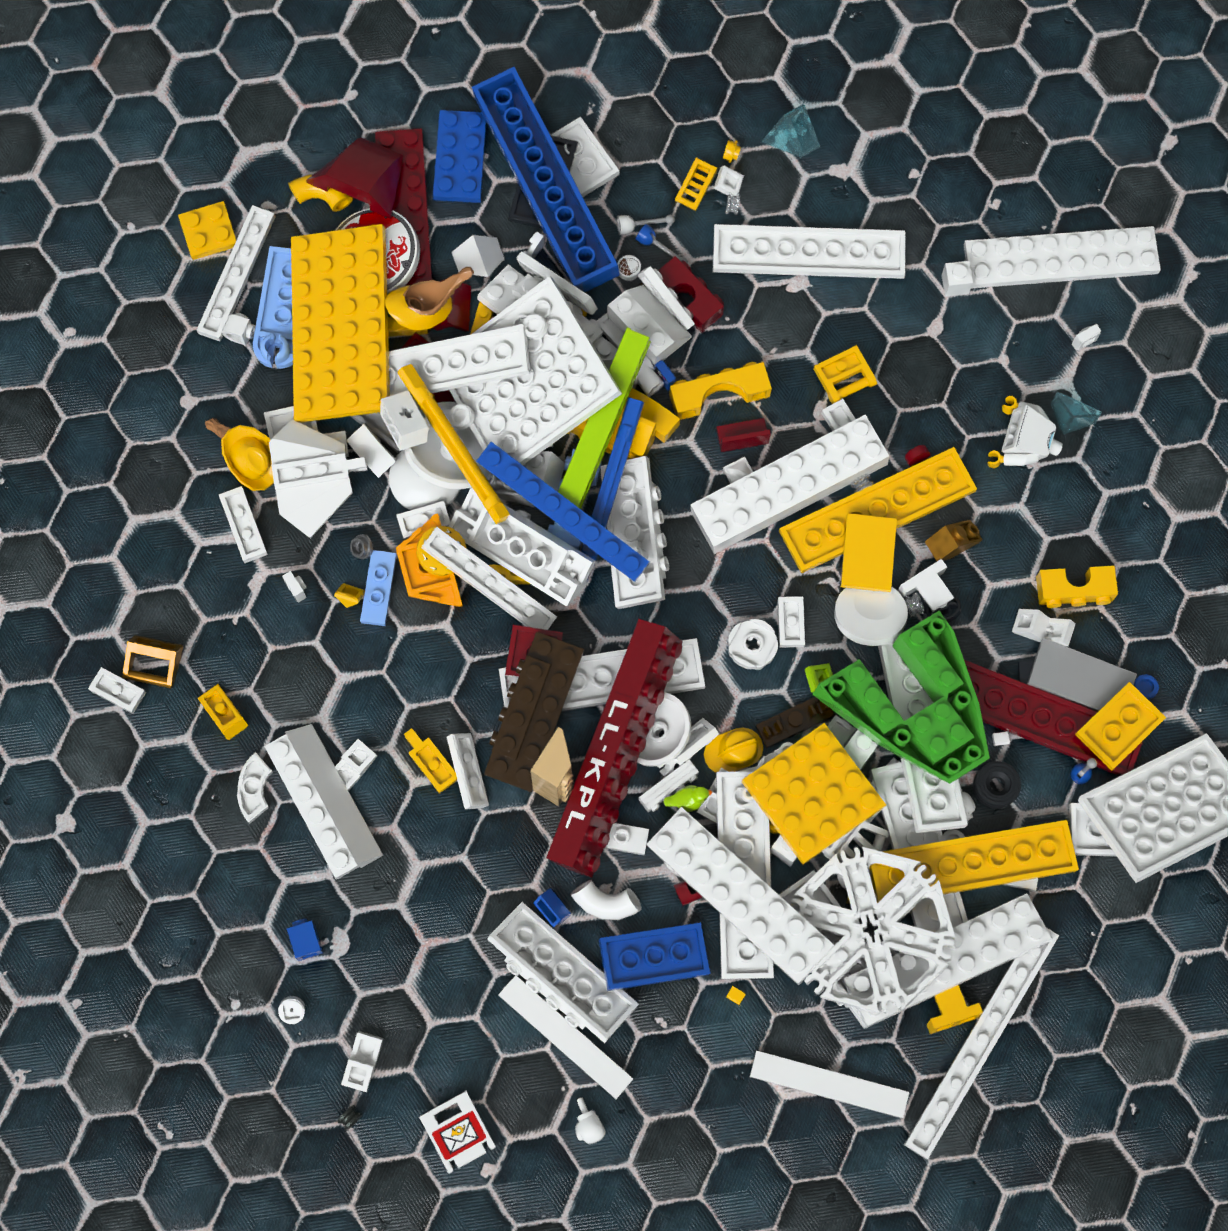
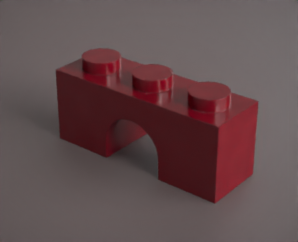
M675 256L658 270L663 277L662 282L667 288H671L676 294L687 293L693 297L694 301L686 308L693 316L694 326L701 333L723 316L724 303L722 299L707 289L708 287L702 278H696L692 274L690 266L685 261H680Z

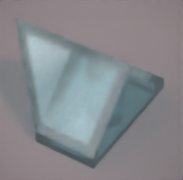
M803 104L783 115L761 141V143L800 158L820 147L807 109Z
M1056 392L1051 402L1052 409L1063 434L1094 425L1102 413L1059 392Z

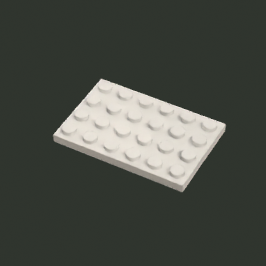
M1206 733L1079 796L1078 802L1132 879L1137 883L1228 837V761Z

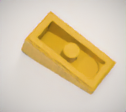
M219 684L198 697V700L227 740H230L248 727L244 718Z

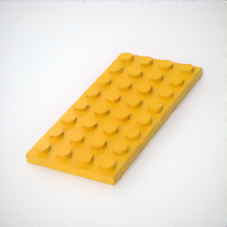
M383 224L291 237L294 420L297 422H307L379 413L381 399L390 396L388 310L385 306V298L387 296L386 228Z

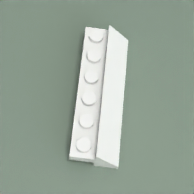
M471 487L461 509L455 511L448 527L459 532L465 543L565 606H569L589 582L587 578L596 561L505 504L504 506L510 515L505 521L495 524Z
M312 724L286 731L285 735L264 746L336 879L341 878L358 867L362 868L383 856Z

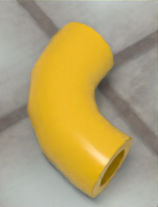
M306 175L288 183L299 204L312 198H318L326 201L331 209L337 212L349 206L353 201L351 196L332 188L326 192L306 183V180L312 175Z

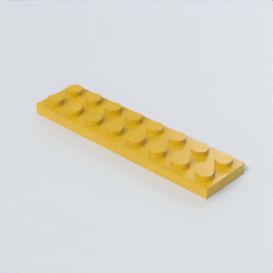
M953 447L779 529V532L802 574L843 554L846 517L848 513L897 519L896 529L976 492L977 488L956 449Z
M1067 820L882 851L920 861L921 865L917 866L914 871L917 872L920 866L925 865L927 869L922 873V877L929 879L934 874L936 880L930 887L939 880L943 895L1071 873L1079 870ZM877 863L870 866L869 869L877 903L905 877L902 870Z

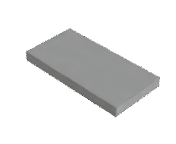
M1043 638L1040 642L1027 685L1099 712L1128 682L1134 685L1137 674Z

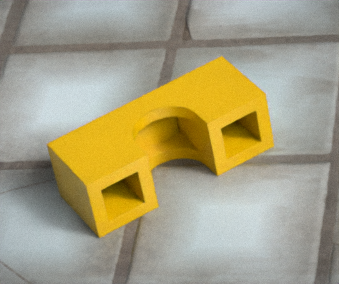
M1115 566L1090 567L1085 573L1086 585L1082 587L1073 586L1068 582L1065 569L1040 570L1036 576L1039 605H1047V608H1057L1062 606V604L1070 603L1074 607L1084 606L1087 602H1096V605L1110 604L1118 595Z

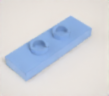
M373 550L371 554L360 622L363 624L386 626L397 558L396 553Z

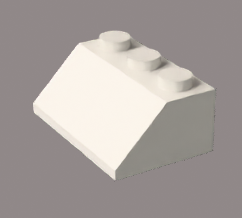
M644 285L625 290L608 304L607 317L623 334L628 327L635 332L650 337L649 341H651L646 356L654 366L657 362L664 361L692 337Z

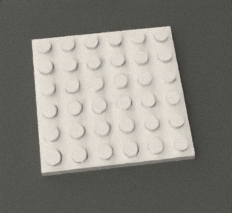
M550 276L472 333L476 334L520 325L530 314L541 315L548 323L547 333L539 340H532L527 337L531 374L449 390L457 404H465L474 411L475 418L470 428L482 449L485 450L489 443L493 442L522 465L526 464L622 394L554 279Z

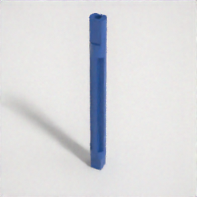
M628 397L591 516V518L605 528L645 403ZM583 543L581 552L596 561L598 554Z

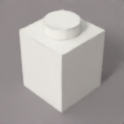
M969 261L945 263L942 272L945 297L969 294L973 285Z

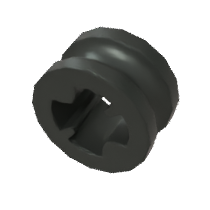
M355 1105L348 1108L337 1120L339 1124H344L345 1131L349 1130L363 1115L361 1112H356Z

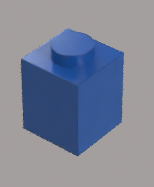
M301 919L293 922V927L287 928L293 952L298 961L323 954L316 926L312 920Z

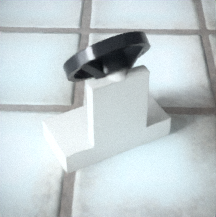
M940 559L901 584L898 592L903 598H906L918 590L928 604L926 608L928 617L931 616L930 610L933 612L935 610L936 612L940 611L942 615H945L951 609L957 608L953 615L945 618L949 623L960 615L962 608L960 601L951 594L939 577L947 568L943 560Z

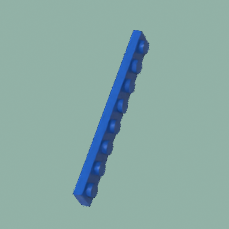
M493 442L489 443L476 460L486 470L632 581L636 582L650 564L638 552Z

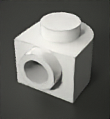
M231 314L222 330V335L230 341L246 346L249 339L254 337L256 325L251 324L249 318L244 314Z

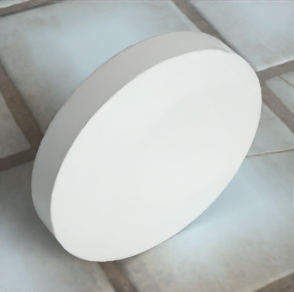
M891 587V592L845 588L837 598L834 611L835 621L839 630L850 640L867 646L884 645L895 640L903 632L908 616V609L904 598L893 587Z

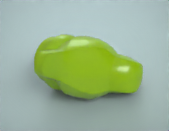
M689 785L676 791L674 795L664 798V805L667 807H678L679 809L682 807L687 812H693L699 809L708 796L712 794V791L701 786Z

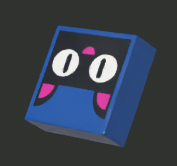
M661 360L655 364L654 372L664 381L663 386L669 391L670 386L676 382V377L665 362Z

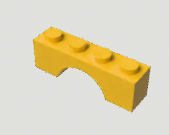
M750 362L742 368L723 369L719 374L711 376L710 374H703L691 381L679 380L670 386L669 396L675 415L680 420L700 415L704 401L715 392L731 391L740 395L746 403L770 397L772 388L764 362L758 364L757 362Z

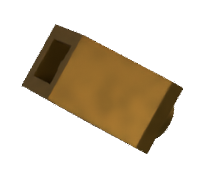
M971 520L945 525L928 538L925 543L936 561L940 559L944 561L977 545L983 539L979 535L977 526Z

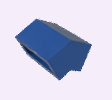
M551 888L542 893L533 902L553 928L571 916V912Z

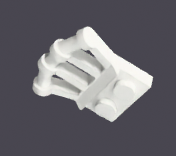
M865 821L822 852L828 859H831L837 853L840 863H842L840 858L841 851L845 852L848 859H853L856 854L848 847L852 839L861 848L866 847L882 851L885 838H889V831ZM861 828L876 835L873 845L859 833ZM837 874L840 885L846 888L843 877Z

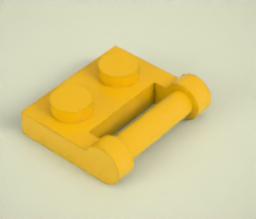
M857 345L814 366V371L832 404L867 386L871 388L877 385L876 378ZM860 372L864 376V378L839 390H836L834 387L835 384Z

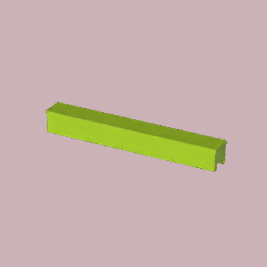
M628 327L609 369L622 394L589 417L558 490V493L580 509L584 504L651 344V341H649L650 337L635 332Z

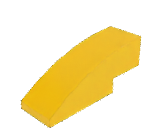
M634 388L631 389L628 397L645 402L641 417L656 423L655 436L665 443L680 426V418Z

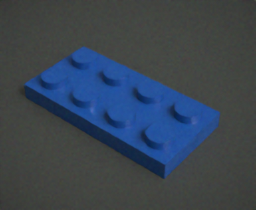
M440 110L433 200L481 203L487 123L482 112Z
M701 923L599 939L607 991L710 974Z

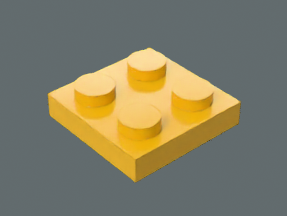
M224 201L178 215L192 260L234 247L236 238Z

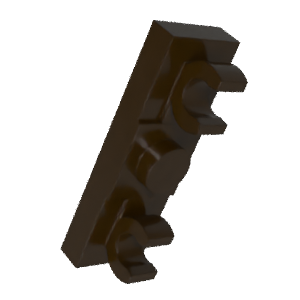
M814 697L757 724L756 729L768 749L833 718L835 714L831 708Z

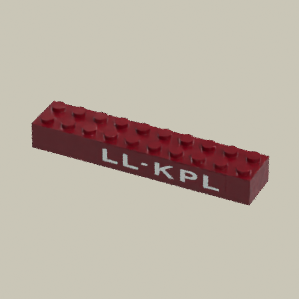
M641 619L637 622L546 857L565 869L592 878L594 872L600 866V856L603 848L608 845L610 830L619 816L618 809L628 793V783L631 776L636 772L638 757L646 746V737L649 729L654 725L658 705L664 699L666 684L673 676V666L676 658L682 652L683 641L667 627Z

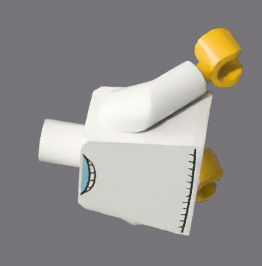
M1006 397L1005 402L1012 406L1002 405V411L1005 414L1012 415L1001 451L1005 454L1001 456L995 450L989 452V457H996L998 460L996 462H987V465L990 468H997L1000 463H1004L1005 466H1024L1037 463L1040 459L1047 457L1049 453L1057 456L1062 449V443L1053 439L1056 426L1049 420L1042 407L1022 401L1017 403L1015 397Z

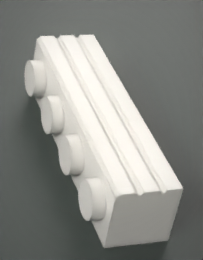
M690 760L686 761L639 797L640 803L647 812L651 810L653 812L660 807L659 804L664 801V798L672 796L676 791L685 787L684 785L688 782L693 783L698 778L699 771Z

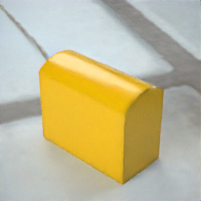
M732 986L726 998L740 1005L746 994Z

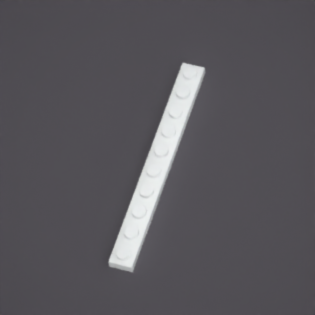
M1046 928L1052 938L1049 943L1013 959L984 1008L982 1015L977 1020L906 1140L904 1146L926 1160L931 1155L1058 939L1059 935Z

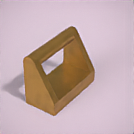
M134 635L127 641L123 678L172 689L181 660L183 645ZM136 653L170 660L168 677L132 670Z

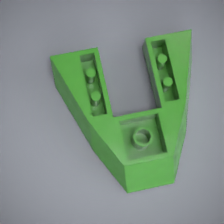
M940 611L901 633L892 645L934 703L904 721L860 659L821 682L812 695L876 744L950 784L988 760L990 756L980 705L955 632Z

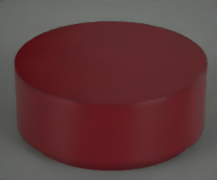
M919 445L907 452L905 460L912 467L925 461L930 456V452L925 445Z

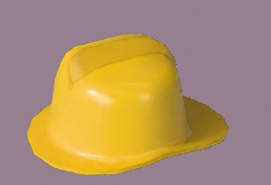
M743 727L730 730L718 735L705 746V763L715 773L719 772L721 768L728 772H736L758 762L762 756L763 743L759 735L752 729Z

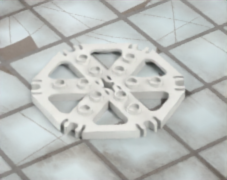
M856 847L854 848L856 855L853 859H848L845 852L841 851L843 862L840 863L836 853L794 894V897H799L803 901L796 898L791 900L793 905L800 907L798 913L817 930L843 936L813 969L812 974L806 977L805 983L809 985L811 981L817 980L819 986L814 992L818 995L823 992L824 988H827L820 995V998L880 1014L878 1003H881L882 1011L888 1013L886 1005L888 1002L893 1001L896 1003L897 1009L901 1010L900 997L903 998L906 1008L949 965V963L942 962L939 959L951 961V955L945 954L943 948L946 946L955 947V942L949 939L944 940V938H952L954 940L956 938L939 880L930 887L935 882L936 876L933 874L929 879L922 877V873L927 869L925 865L920 866L916 872L914 870L917 866L921 865L920 861L862 847L864 857H861L860 851ZM877 863L902 870L905 877L877 903L869 875L870 866ZM839 874L844 879L852 910L816 901L814 899V892L830 876ZM923 898H930L934 901L940 928L938 931L932 932L902 924L899 921ZM866 917H869L873 927L878 926V929L874 931L875 942L872 941V937L868 932H863V930L867 929L868 922ZM879 935H882V938H883V941H882V942H881V940H880ZM864 939H867L868 945H865ZM890 949L925 958L929 962V969L911 987H902L897 978ZM864 956L873 987V994L869 998H861L839 991L837 988L838 981Z

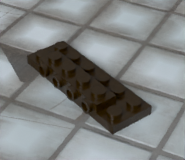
M536 632L526 659H520L516 673L520 675L517 684L512 682L507 697L511 698L508 708L503 706L498 718V721L502 722L499 732L494 730L489 744L493 746L484 775L529 792L533 791L530 771L554 734L585 649Z

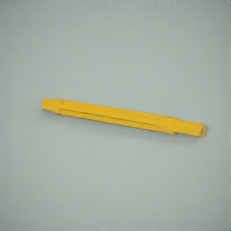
M409 364L401 367L397 372L495 524L505 521L510 513L413 365Z

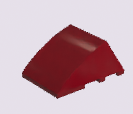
M361 137L309 177L306 183L326 192L330 188L369 204L370 211L391 219L403 155Z

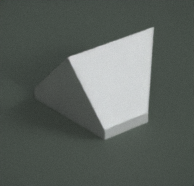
M472 235L452 251L458 273L465 267H472L473 275L489 277L496 267L504 261V256L496 237Z

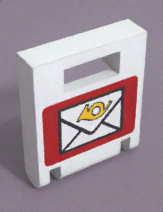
M467 1091L419 1116L448 1173L454 1171L450 1164L451 1160L454 1159L457 1167L460 1168L487 1153L482 1143L487 1141V1145L491 1150L496 1148ZM457 1103L462 1112L438 1124L434 1115Z

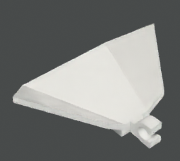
M293 419L269 442L279 514L311 539L353 493L349 472L368 470L365 457L347 460L345 444Z

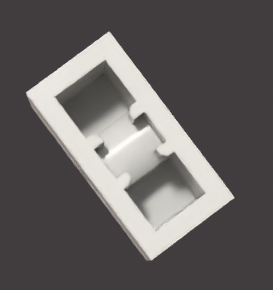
M408 390L381 399L380 415L400 451L427 442L428 431H430L429 421L421 415L420 407Z

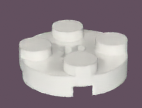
M749 619V621L738 623L730 632L728 639V653L736 664L746 669H762L774 659L778 649L775 631L768 623L759 619ZM753 638L757 639V645L760 647L750 650L746 641H752Z

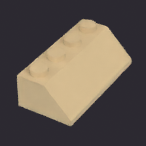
M559 727L530 771L533 791L557 806H560L562 801L566 803L569 800L574 786L572 784L571 762L564 733Z

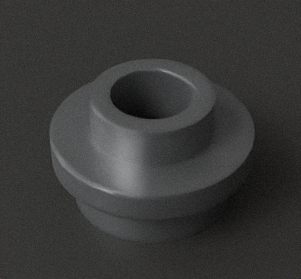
M361 534L351 541L350 550L355 557L367 559L373 552V544L367 535Z

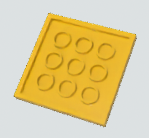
M825 723L742 779L745 788L802 865L886 806V803Z

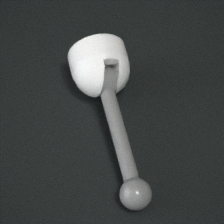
M628 215L617 216V227L619 235L631 233L635 226L665 222L673 224L675 218L673 215H667L666 218L634 221Z

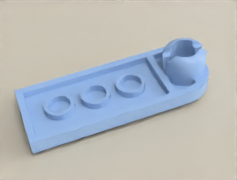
M269 246L253 339V350L256 358L261 364L273 368L274 356L277 369L293 365L291 248ZM276 348H280L279 353L275 356Z

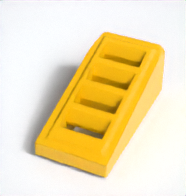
M695 158L675 201L696 211L717 173V167ZM697 169L707 173V178L696 173ZM693 177L703 181V186L692 181ZM688 186L699 189V194L687 189ZM684 193L696 198L695 202L684 198Z

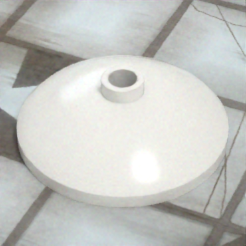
M404 450L395 457L397 461L390 467L389 484L396 500L409 510L444 501L447 507L460 492V489L443 488L423 479L409 464Z
M664 692V699L658 705L654 725L648 731L646 746L640 753L637 763L645 766L666 764L675 759L687 745L691 734V718L686 706L675 696ZM664 730L663 736L659 737L660 731Z

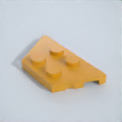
M437 513L423 526L413 532L408 539L396 547L408 597L461 607L462 602L454 572L445 576L432 575L423 569L417 558V544L422 535L432 527L441 526Z

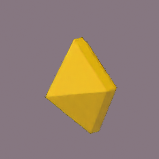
M342 583L334 596L348 608L358 604L365 591Z

